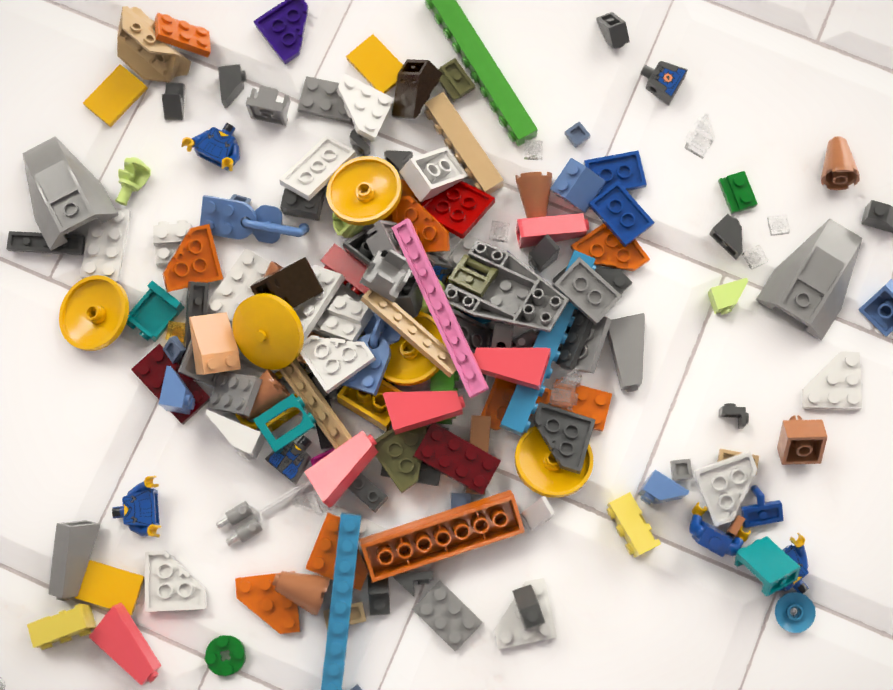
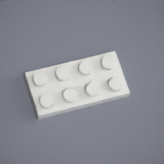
M326 135L279 179L280 185L310 201L329 182L331 176L342 164L356 157V151Z
M115 208L119 215L103 224L98 218L90 221L80 272L82 279L101 275L119 283L131 217L130 209Z
M245 248L208 301L207 313L227 312L232 328V315H234L242 301L254 295L250 286L264 277L270 262Z
M317 265L313 266L312 269L324 291L293 308L301 321L304 340L307 339L343 283L345 277L342 274Z

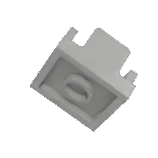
M260 86L259 92H257L256 88H252L250 98L247 97L246 107L251 119L287 126V114L291 103L289 96L285 95L283 103L276 101L278 89Z
M378 220L374 223L375 227L366 232L368 236H371L366 239V242L373 256L378 250L383 253L384 251L389 252L390 249L404 256L391 228L397 225V222Z
M390 249L385 257H382V252L378 250L369 263L360 283L394 302L406 284L412 270L408 269L406 271L402 269L407 259L394 250Z

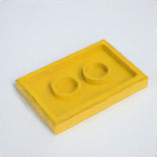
M374 34L346 55V59L374 89L386 94L396 85L397 75L403 64Z
M119 64L83 102V105L109 127H112L148 87Z
M89 560L78 596L75 598L109 609L114 605L122 603L128 613L133 615L145 576Z

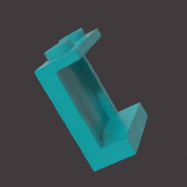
M151 281L147 285L149 288L147 293L129 312L126 324L133 330L135 327L141 331L139 334L147 341L152 339L156 342L185 307L158 284Z
M768 536L755 540L751 545L740 548L736 553L734 565L736 567L744 565L763 583L761 592L766 597L798 579L800 566Z

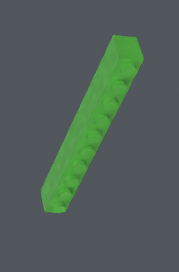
M425 0L427 8L434 12L437 24H441L444 28L443 33L447 39L450 38L454 51L456 54L459 53L461 55L464 67L469 68L471 71L472 80L481 87L480 92L482 96L488 98L491 110L498 114L501 126L503 128L506 127L508 130V137L511 142H515L517 146H520L537 137V127L456 0Z

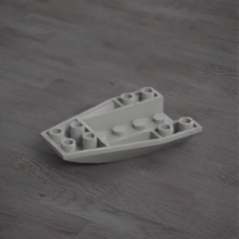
M56 136L22 153L34 219L51 251L67 243L65 234L96 218L103 224L119 215L104 186Z
M827 220L773 271L756 301L771 310L776 306L807 326L805 331L822 341L842 309L863 238L834 220Z
M477 239L468 255L471 256V259L490 268L495 267L499 269L498 276L492 281L482 298L456 285L448 284L444 293L450 306L471 316L551 332L569 299L511 253ZM467 266V267H466V268H468V269H470V270H472V271H474V272H477V273H479V274H481V275H483V276H485V277H486V275H487V274H485V273H483V272H481V271H479V270H476V269H474V268H472V267H470V266Z

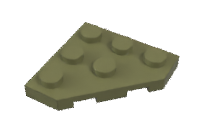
M427 426L395 435L392 427L375 439L377 442L375 447L378 450L375 457L401 493H404L418 483L421 461L413 456L427 432Z

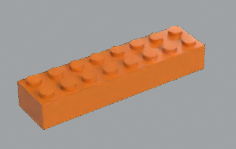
M511 490L361 538L359 541L371 580L376 582L524 533L525 530L514 494Z

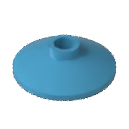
M787 593L776 603L775 618L778 624L788 632H803L810 628L815 620V606L811 599L802 593ZM792 608H796L797 613L795 615H791L790 610Z

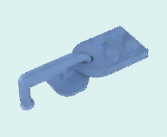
M204 195L202 198L200 226L210 224L211 232L214 236L239 240L253 233L258 241L272 244L280 239L281 234L302 237L309 232V225L306 223L300 224L298 228L282 225L283 214L275 206L262 205L254 211L249 204L242 201Z
M374 312L364 329L366 335L360 337L357 341L364 342L376 360L341 385L376 396L391 358L390 345L398 342L401 335Z

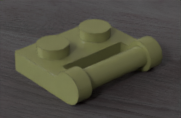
M464 254L449 276L448 281L482 298L492 281L498 276L499 269L495 267L490 268L471 259V256ZM467 266H470V267H472V268H474V269H476V270H479V271H481V272H483V273H485V274H487V275H486V277H485V276H483V275H481V274H479V273H477V272H474V271H472V270H470V269H468V268H466V267H467Z

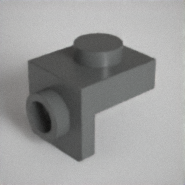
M353 129L349 136L353 150L358 155H370V146L362 139L363 136L357 134L355 129Z
M726 403L718 409L719 417L738 418V429H743L749 422V413L746 412V407H736L734 403Z

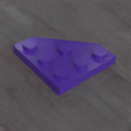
M284 0L253 21L256 28L284 65L300 55L309 9L308 4L304 0Z

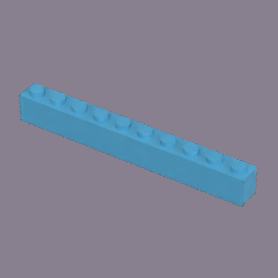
M574 250L566 270L580 257L595 271L596 266L593 265L595 258ZM570 301L567 303L551 332L540 330L533 348H549L551 350L540 390L517 384L499 426L500 428L519 436L523 432L527 433L531 424L528 421L530 414L534 415L539 405L535 403L537 397H542L546 386H543L545 378L549 380L553 369L550 366L553 361L557 362L560 355L558 347L560 344L564 345L568 336L565 333L567 326L571 328L575 319L572 314L574 309L578 310Z
M341 513L321 690H342L362 515Z

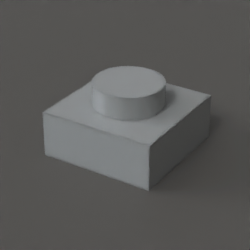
M690 459L670 461L673 481L693 478Z

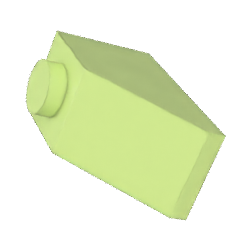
M747 278L710 288L707 294L714 314L721 313V315L732 312L748 283Z

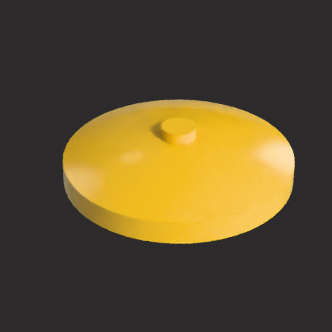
M374 156L354 158L342 164L331 176L326 191L327 201L332 212L340 220L358 226L371 225L378 220L388 217L398 206L402 196V182L397 170L388 161Z
M101 275L86 277L72 286L65 295L59 311L60 330L67 342L85 351L101 350L112 344L120 336L128 320L129 301L125 290L116 281Z
M260 293L245 299L237 307L233 316V335L240 351L249 361L264 369L278 370L288 366L298 358L304 343L303 327L298 315L286 301L272 294Z
M420 311L418 316L413 319L446 346L433 317ZM401 336L398 342L390 345L391 358L383 378L396 385L413 386L429 380L440 369Z
M533 426L520 438L515 450L514 462L520 479L529 489L542 496L560 498L574 494L585 485L593 469V453L590 445H588L580 475L561 469L536 426Z

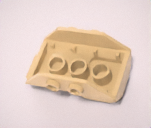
M128 6L122 7L117 34V57L143 80L170 83L175 77L187 76L191 61L170 44L156 40L155 21L150 19L140 8L135 6L132 8Z

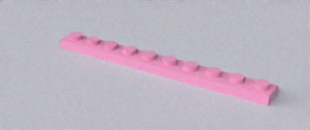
M407 218L391 228L407 259V263L412 270V274L469 397L473 398L488 390V385L411 220Z

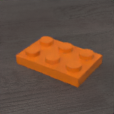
M156 14V40L207 58L209 57L211 48L208 30L191 25L186 21L174 19L167 14Z
M556 379L549 405L595 419L593 429L603 432L612 393Z

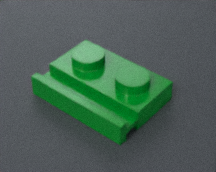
M745 170L719 178L718 183L731 214L758 205Z

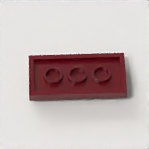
M159 343L131 370L160 399L166 367L171 366L178 373L180 365L178 362H171ZM178 373L193 394V398H195V406L193 410H190V415L171 412L184 425L210 401V396L194 379Z
M436 423L430 425L413 456L481 496L484 494L501 462L498 458Z

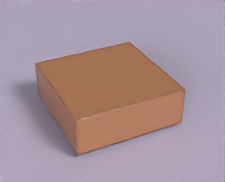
M740 515L736 516L726 533L732 537L736 536L745 518Z

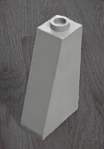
M644 313L612 319L607 332L621 391L633 392L638 390V387L642 384Z
M88 520L56 523L48 594L55 596L57 600L67 601L70 597L78 596L100 529L99 523Z

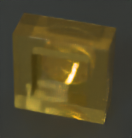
M169 321L165 339L168 341L171 336H177L181 343H184L185 323Z

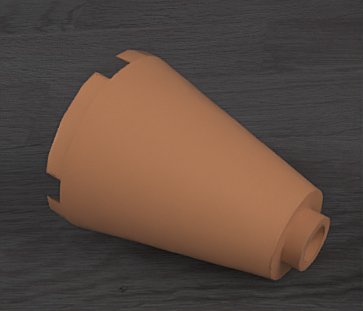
M836 136L828 141L821 174V184L827 185V189L845 190L849 188V185L854 183L855 186L860 181V174L847 140Z
M528 172L520 174L521 177L515 175V181L526 217H546L553 179L552 173L547 172V175H542V172Z
M271 370L264 371L260 376L262 382L249 417L240 415L242 419H254L291 395L285 385L280 383V379Z
M281 571L280 574L276 573L272 585L276 586L275 591L316 616L323 603L330 578L327 576Z

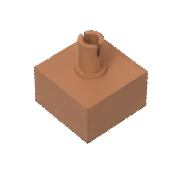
M795 415L790 417L789 420H783L777 445L781 464H821L828 438L823 420H802L799 415H797L798 420H796Z

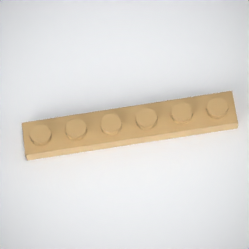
M371 289L362 296L361 301L449 378L455 373L457 369L446 346L400 306Z
M297 359L288 366L278 369L295 394L301 397L306 405L305 408L308 412H311L317 421V425L335 449L352 438Z

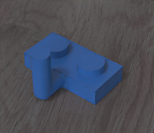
M753 485L751 491L757 497V504L741 507L742 517L745 518L743 526L748 528L784 521L782 502L780 500L765 502L764 493L757 485Z

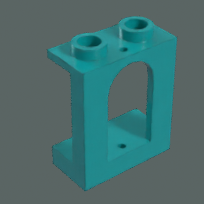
M291 394L253 419L276 454L282 452V448L312 428L313 430L316 429L314 423L317 421L311 412L306 414L303 409L306 405L300 396L296 398L294 394ZM291 407L298 408L303 414L301 423L276 439L266 423Z

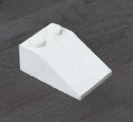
M448 147L411 158L399 171L420 202L433 198L468 177Z
M206 410V415L237 450L236 453L247 460H250L251 457L257 460L266 440L261 432Z

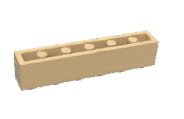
M442 92L425 102V116L428 120L432 119L436 132L439 135L442 134L446 147L453 150L455 153L454 157L465 168L464 170L468 175L467 178H471L475 183L474 187L489 195L503 187V178L445 93Z

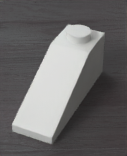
M543 496L521 513V520L523 526L532 531L549 521L555 512L546 497Z

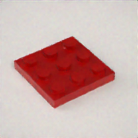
M460 181L433 198L425 200L421 205L450 233L463 239L494 205L495 197L464 181Z

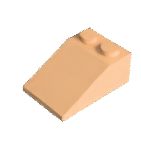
M227 312L189 317L196 375L241 369L239 350Z

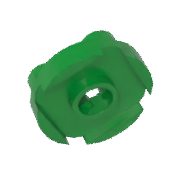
M221 635L213 639L207 646L205 662L214 674L230 676L239 672L244 666L246 651L244 644L238 638L231 635ZM229 650L230 660L225 659L223 661L221 659V652Z

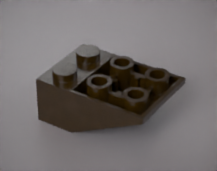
M407 59L397 75L392 110L393 117L416 119L421 113L423 105L430 98L431 92L438 85L439 79L443 74L429 60Z
M306 257L254 282L250 286L254 295L260 293L275 295L286 301L292 308L324 291Z

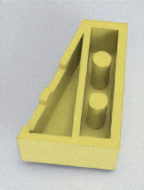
M630 492L607 504V513L611 519H615L618 525L616 530L620 537L624 536L627 542L625 547L630 555L633 554L634 557H637L661 545L659 539L655 540L650 531L652 530L650 524H647L644 520L643 513Z
M86 604L75 605L74 609L62 610L59 614L47 616L27 624L33 648H40L41 650L53 647L52 643L60 641V644L72 640V636L78 634L80 637L92 633L91 630L97 627L91 605Z

